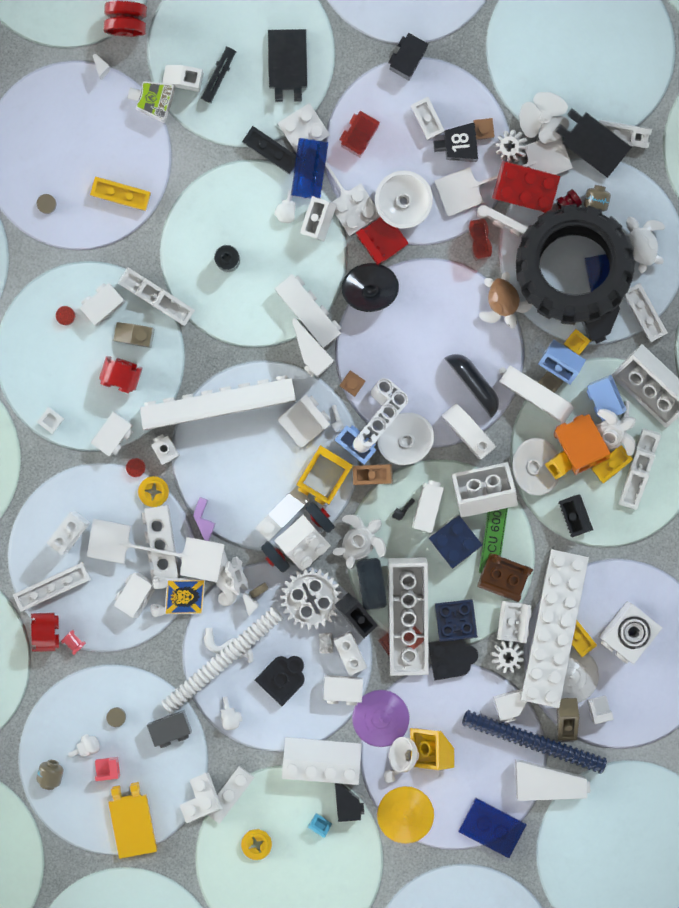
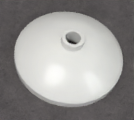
M397 171L389 174L381 181L376 190L375 206L377 212L387 224L395 228L407 229L419 225L427 218L432 208L433 196L430 186L423 177L411 171ZM401 198H405L407 200V203L405 205H402L400 203Z

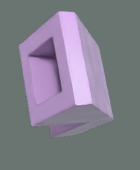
M200 497L193 517L204 540L209 541L216 523L202 518L208 500Z

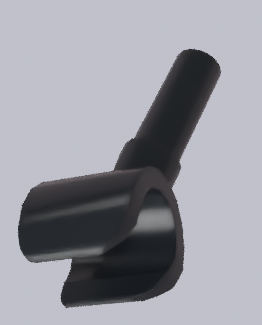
M411 498L402 510L396 508L392 517L396 520H401L415 500Z

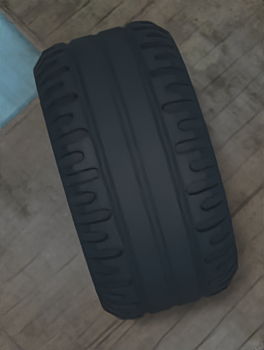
M378 558L358 561L356 566L364 609L384 608L387 605L380 560Z

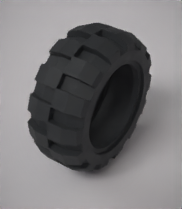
M576 204L561 206L560 210L554 212L549 210L540 215L538 221L532 226L529 225L521 237V243L519 248H517L516 276L521 287V293L528 304H532L539 314L549 320L554 318L560 320L561 324L575 325L576 322L586 321L588 324L600 320L601 316L615 310L629 291L635 268L634 248L629 236H626L622 231V225L612 216L608 218L601 214L602 210L591 206H588L587 209L576 208ZM578 235L595 241L604 250L609 260L610 273L606 280L597 289L581 295H570L553 288L544 278L539 262L545 249L555 240L565 236Z

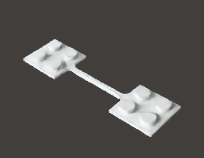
M310 103L277 123L297 155L312 148L317 152L342 192L339 198L331 202L337 205L334 213L349 236L380 217L375 204L363 185L359 184L351 190H345L318 150V143L330 136Z
M562 138L548 144L538 140L525 145L528 146V149H524L528 162L522 166L554 175L573 169L565 146L562 144ZM469 167L435 180L434 182L448 217L484 203L479 187L482 184L497 179L498 175L478 182L474 179Z
M93 519L86 557L124 564L126 551L132 547L180 557L182 560L180 575L218 582L225 544L187 537L184 551L182 553H174L133 545L129 542L131 526Z

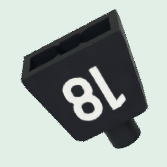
M475 122L445 130L444 140L433 141L434 152L445 151L446 160L477 162L478 151Z

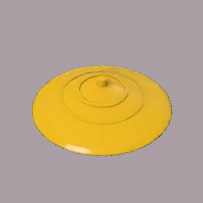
M403 786L389 791L382 798L377 810V820L380 829L389 839L403 844L414 843L422 839L430 831L434 821V809L430 799L422 791L414 787Z

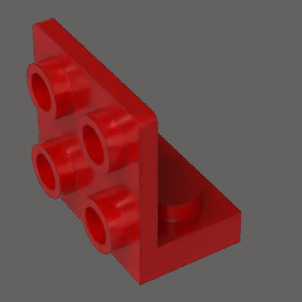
M381 217L366 228L356 232L357 238L378 266L408 245V241L401 231L387 224Z

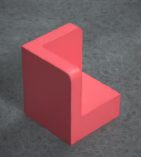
M118 757L96 759L97 775L95 781L118 779L120 777Z

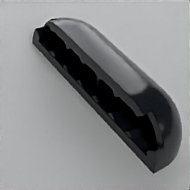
M452 354L445 357L444 359L491 418L494 417L499 407L498 396L474 364L467 357L460 354Z

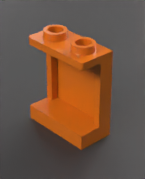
M589 414L586 416L579 415L573 419V422L569 424L562 423L556 427L554 437L555 439L558 438L571 462L574 475L610 458L611 453Z

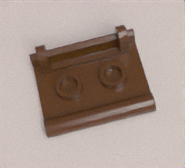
M490 553L477 587L520 602L521 593L533 569L503 558L500 555Z

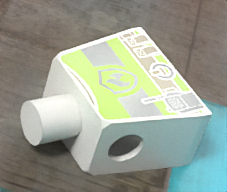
M143 82L141 90L130 87L128 99L137 101L136 109L166 123L175 86L172 84Z

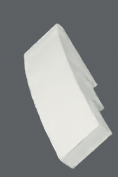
M127 267L118 281L119 285L183 326L187 324L195 311L129 267Z
M642 428L623 486L619 505L635 510L638 509L661 438L660 433Z

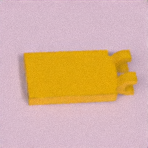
M139 782L131 783L130 790L132 795L122 797L120 785L113 786L111 789L113 801H109L108 804L119 859L157 852L147 794L141 795Z

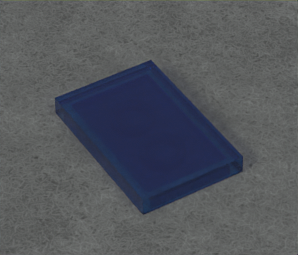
M475 797L458 832L510 858L527 824Z

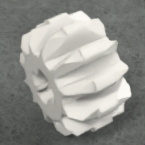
M511 130L509 134L508 131H504V137L498 136V140L501 143H495V146L500 147L496 153L502 154L501 160L507 158V161L512 163L513 158L516 162L520 161L519 155L525 157L526 154L522 149H528V146L523 145L527 139H521V132L516 134L515 130ZM508 144H515V148H508Z
M501 641L502 648L495 645L498 653L492 652L491 655L497 657L492 660V663H498L496 666L497 670L503 666V673H506L509 667L510 672L513 673L514 665L520 669L521 666L517 661L524 662V659L518 657L523 654L522 650L517 651L519 648L518 644L513 648L512 641L508 642V646H506L504 641ZM506 652H509L512 656V659H508V662L503 658Z

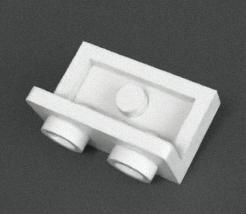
M502 601L497 635L498 640L527 642L531 605Z

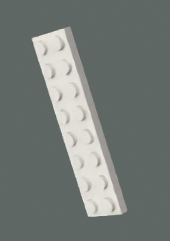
M553 549L550 550L521 695L522 701L554 708L560 707L589 557Z

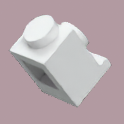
M162 434L153 439L154 443L151 446L162 465L180 456L169 436L164 437ZM162 445L167 446L168 449L166 452L161 451Z

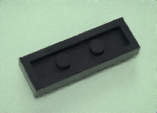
M254 126L251 127L242 143L289 175L300 160V157Z

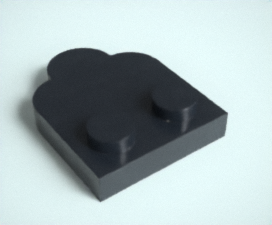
M437 640L428 642L434 681L466 675L470 671L471 664L475 663L478 659L477 649L467 645L465 640L439 642Z
M283 656L276 657L256 677L255 681L279 705L283 706L304 684L305 677L302 673L304 662L298 656H291L288 659Z

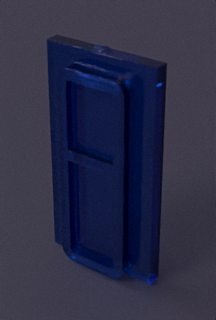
M299 138L291 196L312 198L313 196L320 199L328 142Z

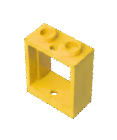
M320 445L296 484L299 486L298 490L307 496L309 493L316 496L314 500L323 506L325 503L330 504L353 465ZM320 454L345 469L328 498L303 483Z

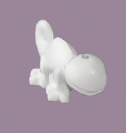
M224 550L219 578L216 584L222 590L219 594L218 602L223 606H230L236 600L237 595H240V588L243 590L248 589V579L243 573L242 561L238 557H233L232 563H230Z

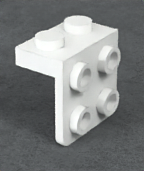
M305 395L278 418L279 423L299 447H304L330 426L328 422L331 420L325 411L320 412L316 406L319 404L313 396L308 397Z

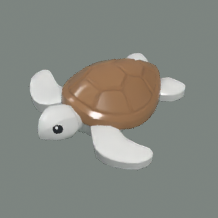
M508 272L502 274L501 278H497L495 281L492 278H486L484 283L490 288L488 302L493 311L480 312L479 317L485 322L494 323L501 316H505L507 326L514 329L517 325V318L514 313H525L530 310L532 304H528L526 300L520 302L517 290L508 282L510 279Z

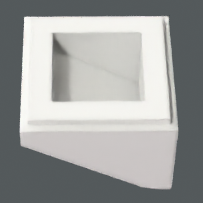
M94 53L93 59L98 75L102 80L111 69L102 58Z
M245 592L242 596L248 616H250L259 606V603Z

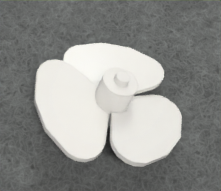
M539 92L534 96V104L526 102L522 105L519 114L520 127L525 136L529 138L535 137L539 132V140L544 144H548L562 137L555 130L559 124L568 129L569 120L564 116H559L567 112L568 105L556 94Z

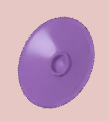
M375 690L365 694L362 697V703L358 702L355 705L352 715L356 734L365 743L375 747L390 746L397 738L403 737L408 729L410 719L405 702L398 695L387 690Z

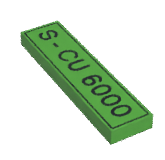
M508 508L487 513L479 573H482L490 553L501 556Z

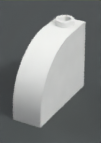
M454 404L441 416L478 459H483L496 447L458 404Z

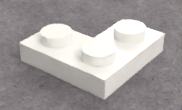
M204 773L190 780L196 798L180 805L186 823H191L222 809L209 773Z

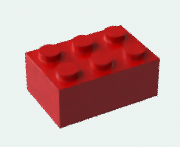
M502 161L492 198L547 212L552 210L561 176Z

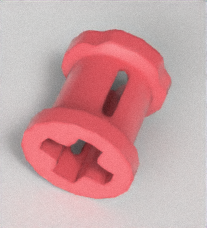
M74 630L70 631L60 641L72 650L73 655L86 644L85 641L82 642L74 634Z

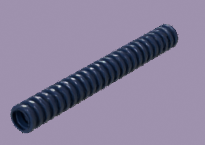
M470 710L465 712L462 721L464 727L467 725L470 729L473 727L474 730L485 731L487 735L490 733L491 736L502 737V740L507 739L508 742L519 743V746L525 745V748L536 749V752L542 751V754L553 755V758L559 757V760L570 761V764L576 763V766L587 767V770L593 769V772L598 771L599 774L604 772L607 764L606 758H601L600 755L595 756L594 753L589 754L588 751L585 753L583 749L578 750L577 747L572 748L571 745L568 747L565 743L562 745L560 741L555 742L554 739L551 741L548 737L545 739L544 736L541 735L540 737L537 733L534 735L531 731L529 733L525 729L522 731L520 727L517 729L514 725L512 727L510 724L505 725L504 722L500 723L497 719L494 721L493 718L488 719L487 716L482 717V714L477 715L476 712L471 713Z

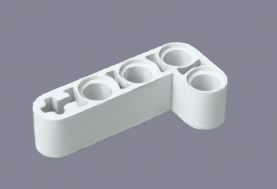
M512 366L508 367L499 381L511 391L548 413L561 424L566 422L574 410V407L568 401Z
M380 379L371 390L372 397L382 407L354 439L353 446L358 452L364 453L368 451L408 403L407 395L389 379ZM367 436L369 439L365 443L363 440Z

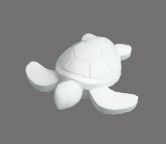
M628 217L626 225L630 233L625 235L629 236L634 248V260L640 263L638 267L639 272L644 273L647 270V265H652L653 263L663 264V258L657 255L658 242L652 231L664 230V224L660 221L650 220L644 224L643 228H639L638 221L633 217Z
M600 409L597 414L604 418L605 421L600 422L596 427L607 448L612 450L618 448L623 443L627 455H632L635 451V440L626 433V430H630L635 425L636 419L634 417H627L620 421L614 412Z
M346 515L342 518L343 522L351 524L354 528L345 534L342 547L335 548L333 554L337 556L343 555L344 559L347 560L346 565L348 569L354 567L355 560L369 555L374 547L379 557L385 555L386 547L384 541L379 537H375V533H377L382 524L380 519L372 520L367 527H364L363 521L359 516Z

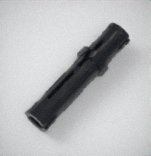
M225 47L220 60L215 64L216 68L201 96L202 100L212 104V100L226 72L230 70L229 66L237 51L230 47ZM218 77V79H217V81H216V83H215V85H214L212 91H210L211 88H212V86H213V84H214V82H215V80H216V78Z

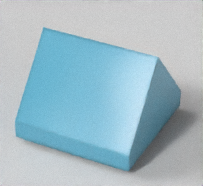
M316 813L307 828L325 838L332 823Z

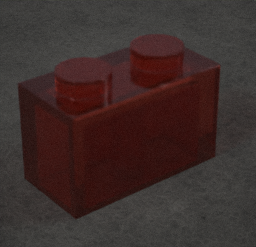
M362 111L358 115L354 113L349 122L351 124L348 131L344 130L339 139L342 141V148L359 158L363 155L380 125L379 121Z

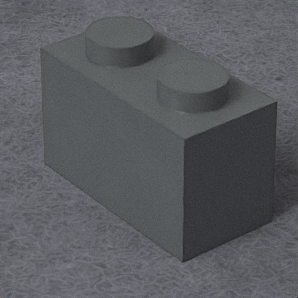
M184 710L147 724L154 747L160 746V748L171 745L170 741L178 739V742L189 738V734L192 732Z

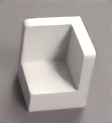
M606 696L587 700L594 724L614 720Z

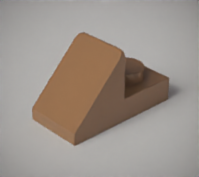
M392 464L353 466V485L393 483Z

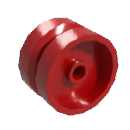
M110 1L105 3L104 14L109 17L104 21L103 31L105 33L124 37H138L146 34V23L142 21V19L147 17L146 5L131 1Z

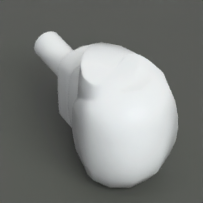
M289 190L287 200H283L282 204H279L275 209V216H277L280 222L291 223L295 219L296 203L292 201L293 190Z
M223 697L225 710H221L222 727L225 730L236 729L242 721L241 713L235 712L234 708H230L228 698Z
M83 735L81 743L77 744L78 749L68 753V755L72 757L80 753L81 757L97 753L100 750L99 741L96 736Z

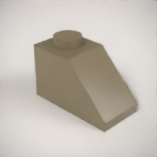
M117 322L113 341L151 348L155 329Z
M577 698L561 699L560 707L557 708L558 741L577 740L579 725Z

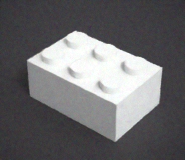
M508 462L451 474L461 518L518 506L516 490Z

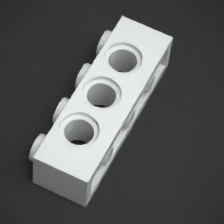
M169 505L145 508V513H142L143 524H147L148 531L145 532L146 543H150V548L157 549L155 546L156 541L163 540L166 544L164 551L176 553ZM154 521L162 523L163 528L161 531L153 529ZM148 551L149 562H153V570H151L152 580L155 576L180 578L177 556ZM160 559L168 561L167 569L159 567L158 562Z

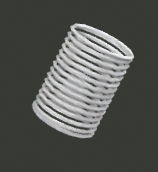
M318 634L320 639L319 647H321L319 648L320 653H333V634Z

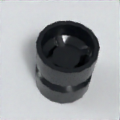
M224 245L216 250L214 260L220 270L232 272L238 268L240 256L234 247Z

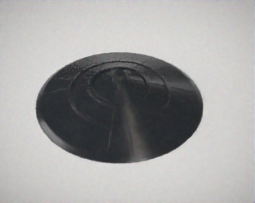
M376 263L361 264L353 268L346 274L342 282V295L345 301L351 307L363 312H376L388 307L396 299L399 292V282L394 272L388 267L381 264L378 266Z

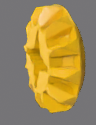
M151 476L141 482L138 495L145 505L157 507L167 500L169 488L163 479ZM155 483L156 490L162 493L156 494L154 500H152V494L146 492V490L152 489Z
M259 829L250 830L243 836L241 842L243 853L253 860L265 858L272 848L271 837L266 831ZM253 837L257 841H263L260 844V851L257 847H251L254 843Z

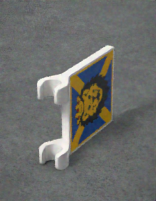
M153 577L152 583L154 588L161 589L166 587L164 606L159 604L151 605L150 611L152 616L203 613L205 580L198 578Z

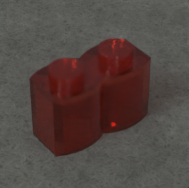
M485 219L472 220L468 225V235L472 241L471 252L475 261L489 259L492 254V245L487 238L489 228Z

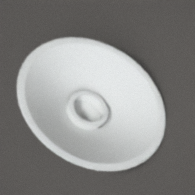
M401 413L397 415L378 438V448L382 456L394 464H413L423 459L431 450L434 442V432L428 420L421 415Z
M531 438L524 441L517 448L512 463L513 474L516 482L525 492L532 495H544L557 485L559 478L555 480L545 466V463L558 454L552 444L541 438Z
M571 647L561 699L577 698V702L580 703L589 698L595 691L599 680V671L595 660L590 654L587 653L581 658L576 650Z

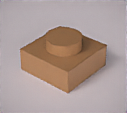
M493 118L473 120V123L475 122L476 140L494 138Z
M350 370L339 386L355 397L366 381Z

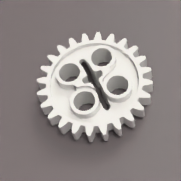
M314 567L311 568L310 572L304 569L303 574L297 570L296 578L290 575L292 581L284 582L288 588L281 589L286 593L280 596L281 599H285V602L280 604L281 606H286L283 614H290L287 618L288 620L295 619L293 625L300 622V628L307 624L308 630L311 629L312 625H315V628L318 629L319 623L325 627V620L332 622L330 616H337V613L334 611L337 608L334 605L341 599L337 598L341 591L335 590L339 584H332L335 578L328 579V572L321 575V569L317 573L314 572ZM314 580L319 581L321 584L320 589L317 591H313L310 588V583ZM303 583L306 584L310 594L316 596L314 602L320 611L319 614L315 612L312 603L306 601L308 595L302 586ZM296 589L302 590L303 598L295 599L293 591ZM327 598L330 602L329 606L326 608L320 607L318 604L319 599ZM305 606H309L312 609V614L308 617L301 613L302 608Z

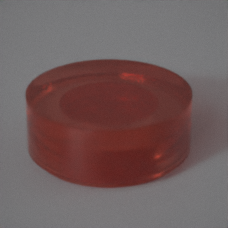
M62 306L56 311V320L60 324L70 325L74 322L76 315L72 308Z
M133 458L127 462L126 471L130 476L140 477L144 474L146 465L143 460Z

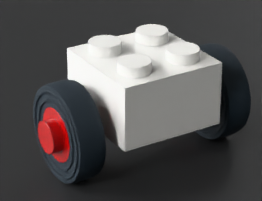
M313 502L306 507L312 521L309 522L302 515L274 540L280 547L279 549L268 541L261 547V550L267 556L265 558L272 567L276 566L282 573L290 567L289 563L285 560L284 554L303 571L331 546L315 527L317 525L326 533H329L335 526L328 519L330 515L324 508L320 510Z

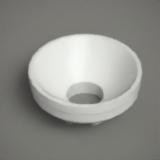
M399 737L391 745L389 752L390 764L397 772L410 771L419 758V752L413 740ZM410 751H412L411 761L408 758Z

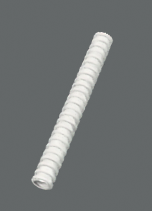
M271 607L270 611H266V615H262L261 619L258 618L256 623H252V627L249 626L247 631L244 630L243 634L238 635L239 638H235L234 642H230L229 646H225V650L222 649L220 654L217 653L216 657H212L211 662L208 661L207 665L202 666L203 669H198V673L195 672L193 677L190 676L189 681H184L180 688L175 689L176 692H172L171 696L168 695L166 700L163 699V707L173 714L175 710L179 709V706H183V702H187L188 698L191 699L193 694H197V690L200 691L202 686L205 687L206 683H210V679H214L215 675L218 676L220 674L219 671H224V667L227 668L229 663L232 664L233 660L238 659L237 656H241L242 652L247 651L246 648H251V644L254 645L256 640L259 641L260 636H265V632L268 633L269 629L274 628L273 625H277L278 621H282L283 617L280 612L274 607Z

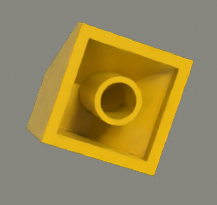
M410 728V739L413 740L419 752V758L414 767L433 770L454 768V747L441 731Z

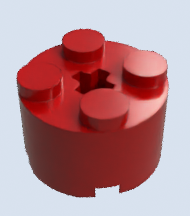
M106 356L99 377L101 380L100 384L111 387V385L119 387L118 390L124 393L136 390L143 368H136L137 364L117 358L114 361L111 360V356Z
M31 613V619L35 618L31 624L32 646L36 645V647H32V652L55 651V648H59V634L55 635V629H59V616L55 615V613Z

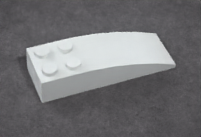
M426 557L388 558L390 676L429 675L428 562ZM415 625L414 627H415L420 633H419V634H416L415 631H414V629L409 628V627ZM406 633L414 634L413 639L410 641H406L403 637Z

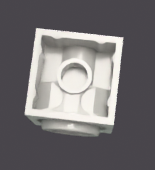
M627 601L599 635V638L602 639L601 644L611 652L613 650L617 651L615 655L623 662L634 664L661 631L662 627L635 605ZM631 627H634V633L632 635H628V630Z

